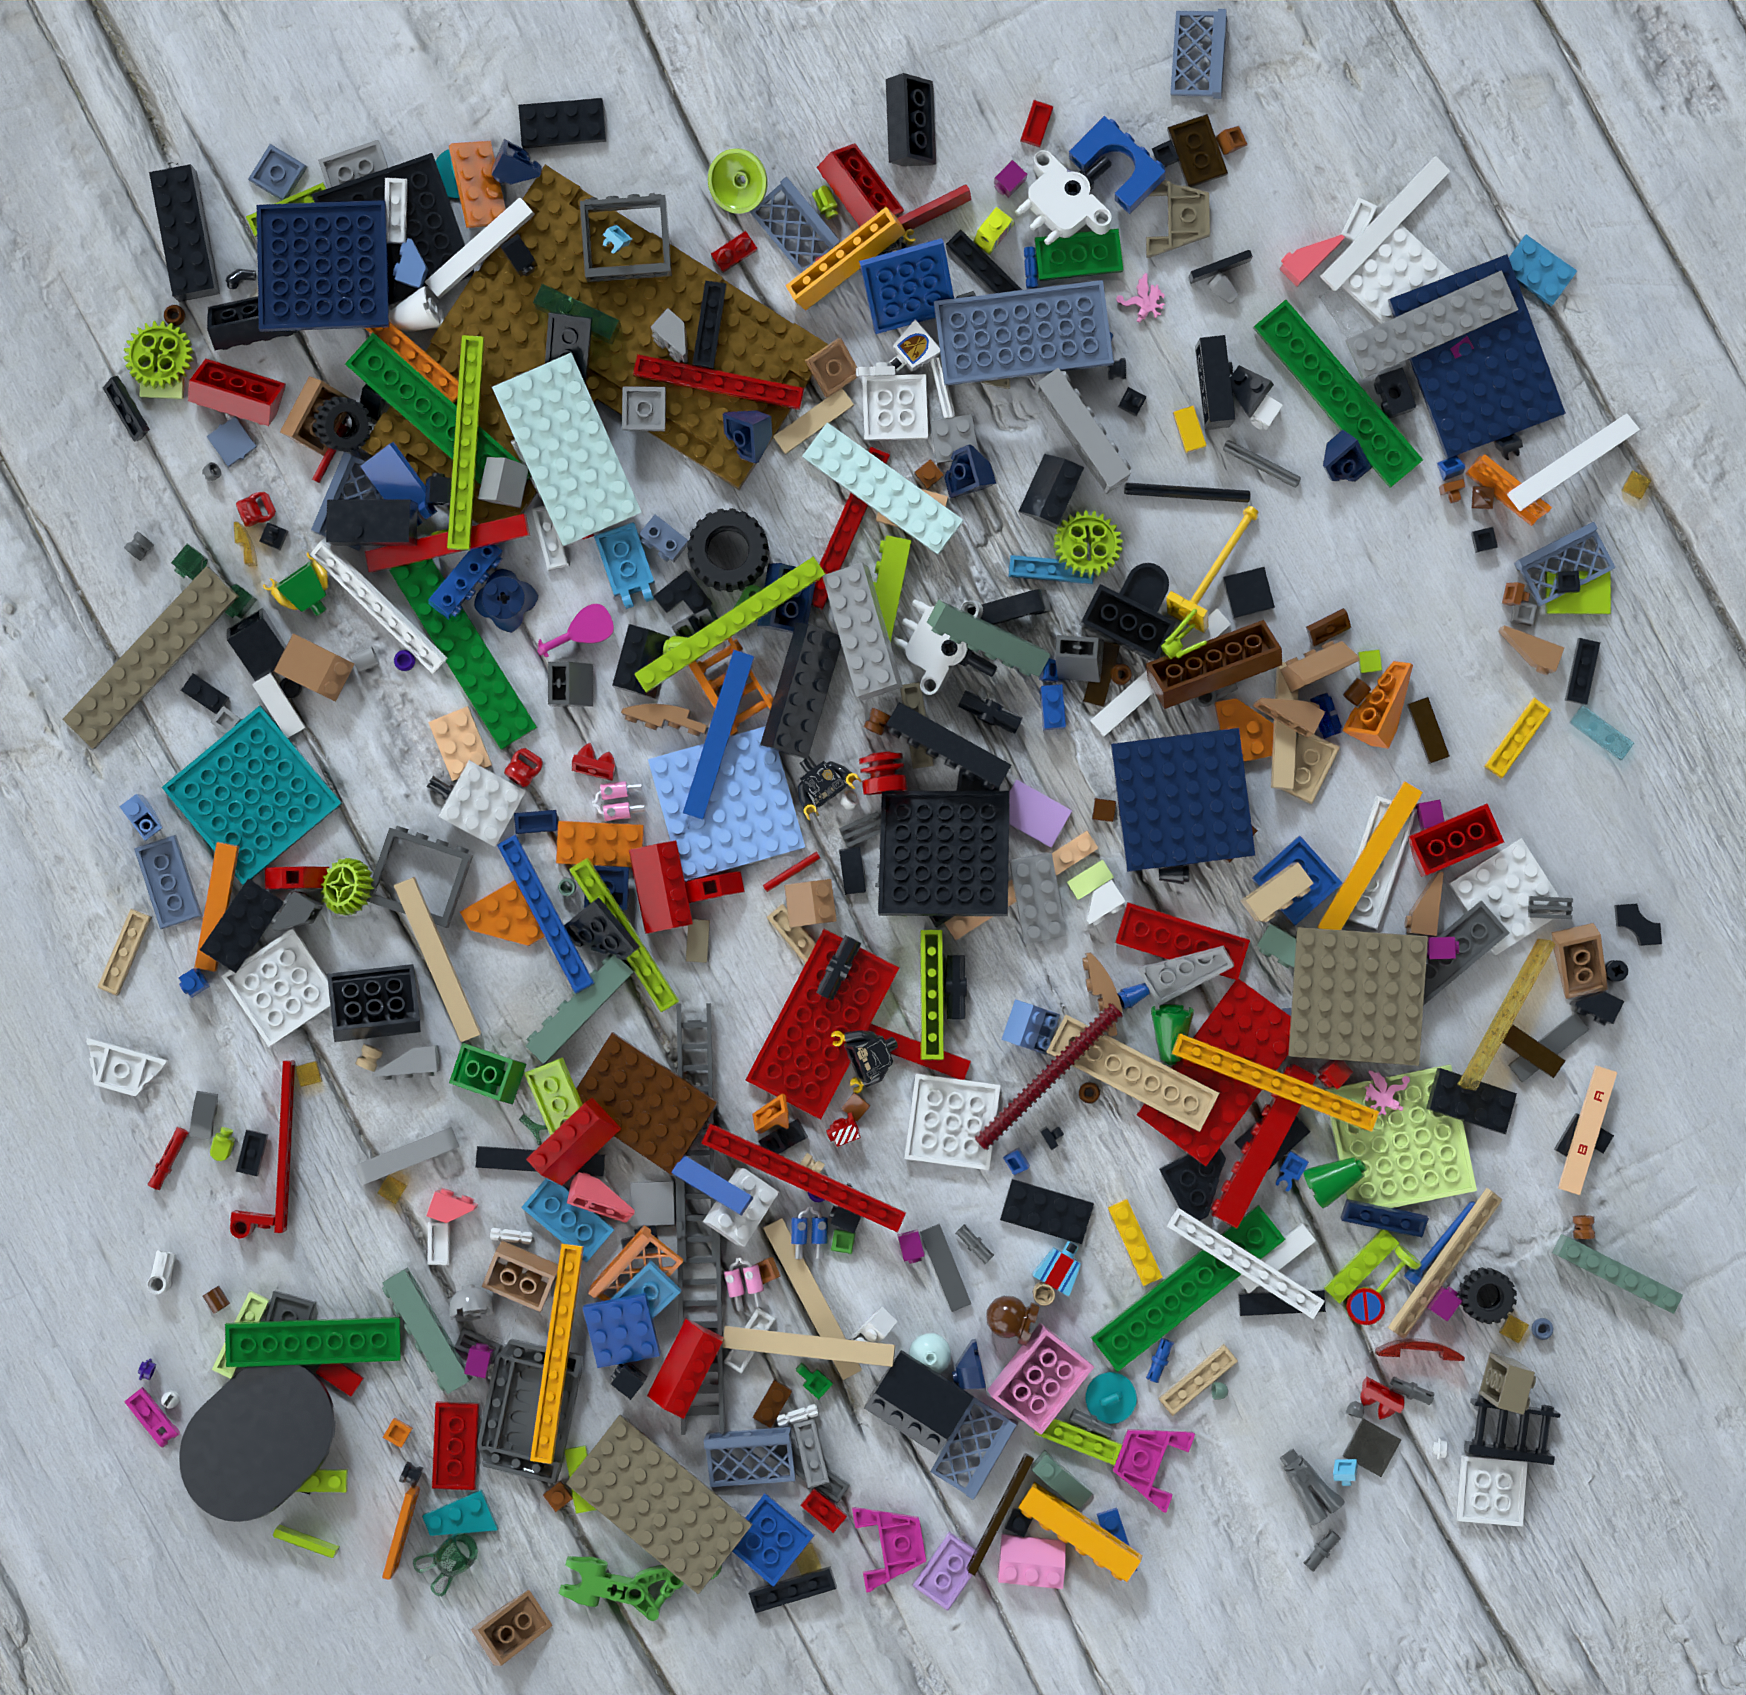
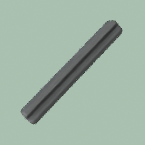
M1227 440L1223 447V451L1294 488L1298 486L1301 480L1300 476L1231 440Z

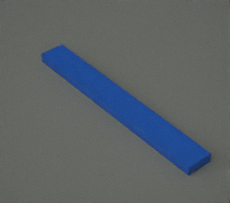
M733 650L683 814L704 820L755 656Z
M513 835L497 844L574 993L577 994L594 985L595 983L517 835Z

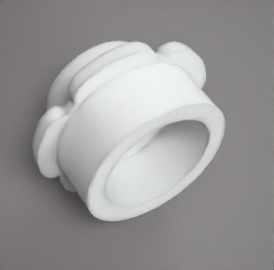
M1438 1438L1437 1442H1433L1432 1455H1436V1458L1439 1460V1458H1446L1447 1441H1443Z

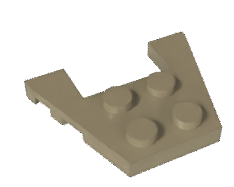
M1163 180L1148 196L1168 197V236L1146 237V258H1151L1210 237L1208 192L1184 185L1182 187Z

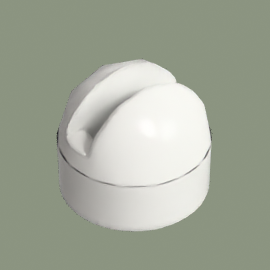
M846 791L842 795L840 803L845 809L850 810L859 803V798L854 792Z
M168 1391L161 1398L162 1405L167 1409L176 1407L180 1401V1397L175 1391ZM169 1396H173L172 1400L167 1405L166 1401L168 1400Z

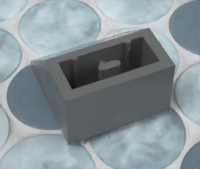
M1057 635L1055 660L1058 679L1100 682L1104 640L1094 637Z
M548 662V705L550 707H593V664Z
M294 891L292 894L289 893L283 902L285 905L281 912L278 911L272 919L274 924L271 928L284 931L313 924L324 905L303 892Z

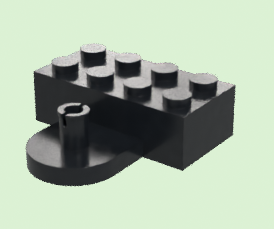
M1142 563L1130 571L1119 593L1100 584L1079 625L1150 661L1158 659L1162 652L1161 645L1165 643V640L1170 636L1176 624L1175 621L1157 613L1169 589V579L1166 572L1154 563Z

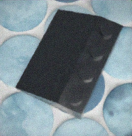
M413 964L327 974L334 1042L421 1032Z
M901 1350L894 1359L893 1367L887 1369L870 1394L864 1409L937 1455L974 1396Z

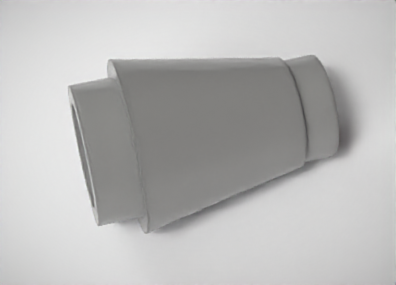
M1218 272L1208 282V285L1211 287L1210 290L1229 303L1239 295L1225 274L1222 275Z

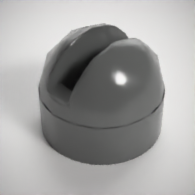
M210 462L202 469V475L206 476V480L214 481L221 476V470L216 463Z
M1353 1401L1348 1405L1346 1414L1362 1419L1364 1406L1357 1401Z

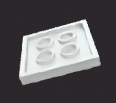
M926 374L862 376L864 441L928 439Z
M469 760L438 817L495 847L526 791Z
M1461 1455L1457 1520L1523 1527L1528 1462Z

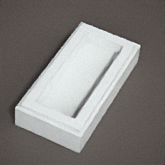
M1358 198L1340 235H1343L1345 240L1352 243L1370 224L1378 206Z
M428 1222L427 1265H450V1222Z

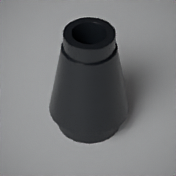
M1189 865L1159 868V881L1184 885V882L1190 881Z

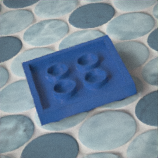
M1300 835L1252 877L1254 882L1260 887L1290 864L1298 862L1314 884L1309 886L1311 890L1302 897H1294L1292 899L1294 903L1286 909L1280 910L1294 926L1342 884L1341 880Z
M646 1293L583 1306L597 1368L659 1357L661 1355Z
M765 1493L745 1517L753 1525L732 1552L774 1587L815 1534Z

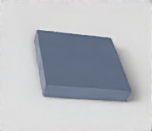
M269 144L248 180L282 201L291 195L307 166L272 144Z

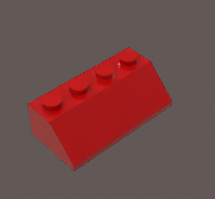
M856 143L831 151L816 167L833 189L835 195L844 204L846 210L858 223L859 228L885 207L896 217L905 211Z
M205 358L189 380L188 401L199 406H205L219 412L237 416L241 419L250 420L260 425L269 426L277 415L286 383Z
M1488 803L1408 836L1412 857L1421 877L1505 843Z
M676 840L629 850L645 934L692 925L693 922Z
M590 1098L526 1160L541 1176L562 1186L621 1128L593 1098Z
M686 1318L647 1397L664 1410L684 1419L724 1337Z

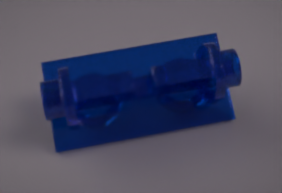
M1324 693L1311 698L1310 702L1316 703L1325 712L1319 723V730L1323 738L1342 733L1341 728L1343 727L1338 714L1330 715V712L1336 710L1332 697L1328 693Z

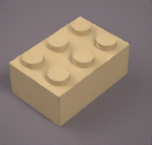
M1298 862L1292 863L1240 901L1254 921L1267 922L1276 916L1274 913L1276 910H1284L1294 903L1292 901L1294 897H1302L1311 890L1309 886L1314 883Z

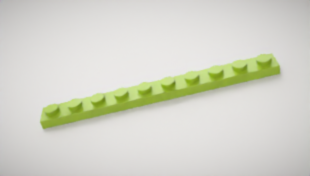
M462 335L447 544V548L452 550L470 551L484 337Z
M814 556L634 675L645 692L652 690L825 576L824 571Z

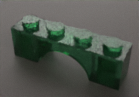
M541 284L533 301L535 308L546 314L557 312L592 317V335L611 345L621 328V323L618 319L544 284Z
M187 543L171 564L176 567L174 571L183 578L187 576L193 581L207 566L209 559ZM236 583L230 586V588L239 597L225 613L232 618L236 616L242 619L257 599Z

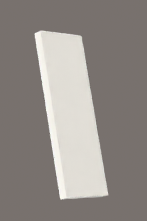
M1380 796L1375 797L1353 865L1392 802L1391 800ZM1413 808L1347 921L1378 930L1417 809Z

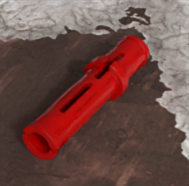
M176 1127L159 1163H156V1169L147 1184L151 1188L160 1190L165 1178L171 1173V1167L189 1134L187 1130Z

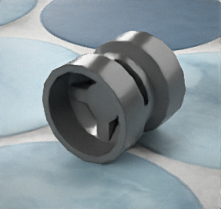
M137 531L133 536L132 542H128L124 548L141 561L145 557L144 553L147 550H151L154 544Z

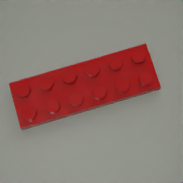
M1129 902L1126 904L1115 940L1116 944L1168 960L1224 946L1234 962V967L1218 975L1237 981L1250 942L1249 939Z

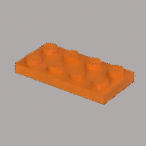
M491 141L451 143L449 151L466 228L487 227L506 210L500 182L491 175L495 162Z
M558 821L556 863L578 864L584 859L589 858L591 863L597 866L632 867L629 850L643 847L644 825Z

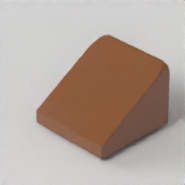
M1239 126L1225 129L1216 136L1223 155L1248 145Z
M853 1092L841 1109L847 1114L852 1112L855 1121L858 1122L871 1105Z

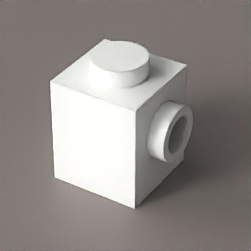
M1266 395L1252 417H1249L1252 421L1251 424L1262 430L1264 428L1267 430L1283 405Z

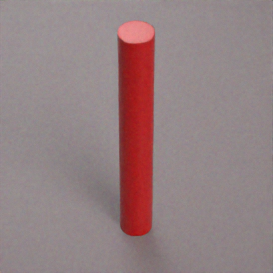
M341 423L336 434L339 437L345 436L349 427ZM327 449L312 480L320 483L337 450Z
M817 851L763 884L766 892L821 859Z

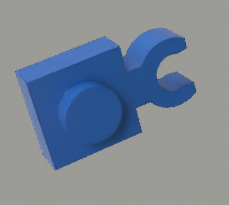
M1290 1151L1280 1167V1171L1284 1172V1175L1277 1178L1276 1185L1278 1186L1282 1180L1287 1181L1288 1185L1285 1191L1288 1192L1292 1187V1178L1299 1181L1309 1161Z

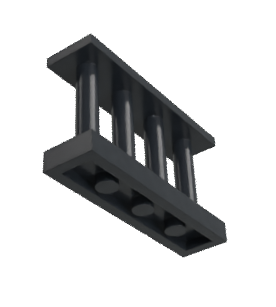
M1478 1396L1477 1399H1470V1403L1478 1406L1475 1436L1472 1438V1442L1465 1441V1451L1471 1454L1554 1465L1555 1456L1549 1453L1547 1444L1551 1417L1560 1418L1561 1415L1554 1410L1555 1407L1549 1405H1541V1408L1529 1406L1524 1411V1415L1521 1414L1517 1444L1513 1448L1506 1447V1443H1504L1508 1410L1496 1407L1483 1396ZM1487 1408L1500 1409L1496 1441L1493 1442V1445L1485 1444L1483 1440ZM1530 1414L1542 1415L1539 1444L1535 1451L1527 1450L1528 1447L1526 1446Z

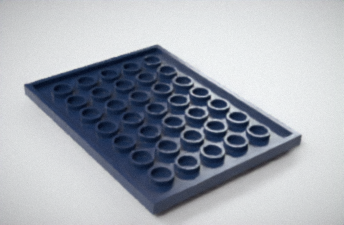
M1508 254L1387 300L1393 317L1396 318L1502 270L1518 310L1409 358L1446 459L1566 414ZM1468 336L1474 349L1468 343L1461 344L1458 348L1461 356L1455 359L1451 348Z

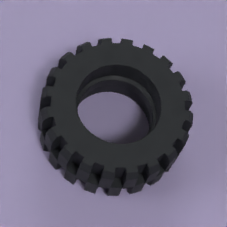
M729 508V510L717 509V512H709L704 519H699L696 527L692 528L690 532V539L687 543L688 559L695 575L708 587H713L717 591L733 592V590L738 589L741 591L746 586L753 585L756 579L764 573V568L768 564V540L762 526L759 525L754 517H750L748 513L736 511L734 508ZM724 531L739 533L748 544V556L745 562L733 570L720 569L709 558L708 548L711 540L717 534Z

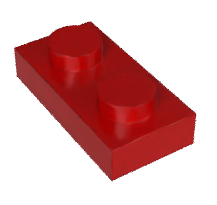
M813 1488L800 1504L802 1508L832 1533L837 1530L847 1517V1514L816 1488Z

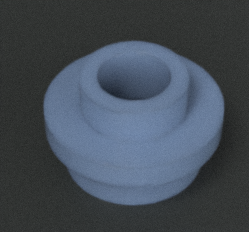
M1538 1318L1533 1322L1531 1330L1536 1338L1545 1340L1553 1334V1324L1548 1319ZM1540 1325L1545 1326V1330L1543 1332H1539Z

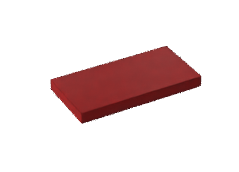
M435 1402L432 1489H476L479 1403Z

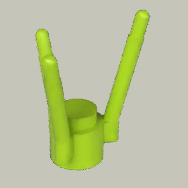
M1193 609L1177 629L1165 640V643L1161 645L1162 650L1170 659L1175 656L1179 659L1184 654L1207 644L1205 640L1181 650L1184 646L1180 640L1196 626L1194 623L1176 637L1195 615L1197 609Z

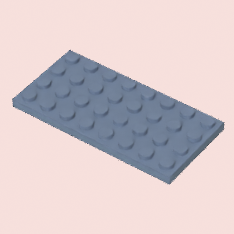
M1103 280L934 301L944 386L1051 373L1057 368L1062 372L1114 364Z

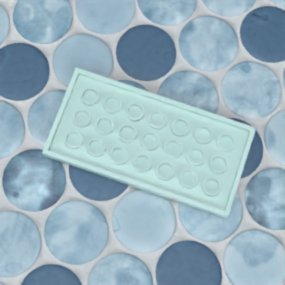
M572 353L492 387L563 546L642 512Z

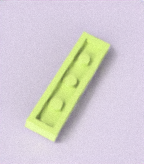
M250 1291L235 1322H260L270 1300ZM224 1343L212 1370L232 1379L238 1367H226Z

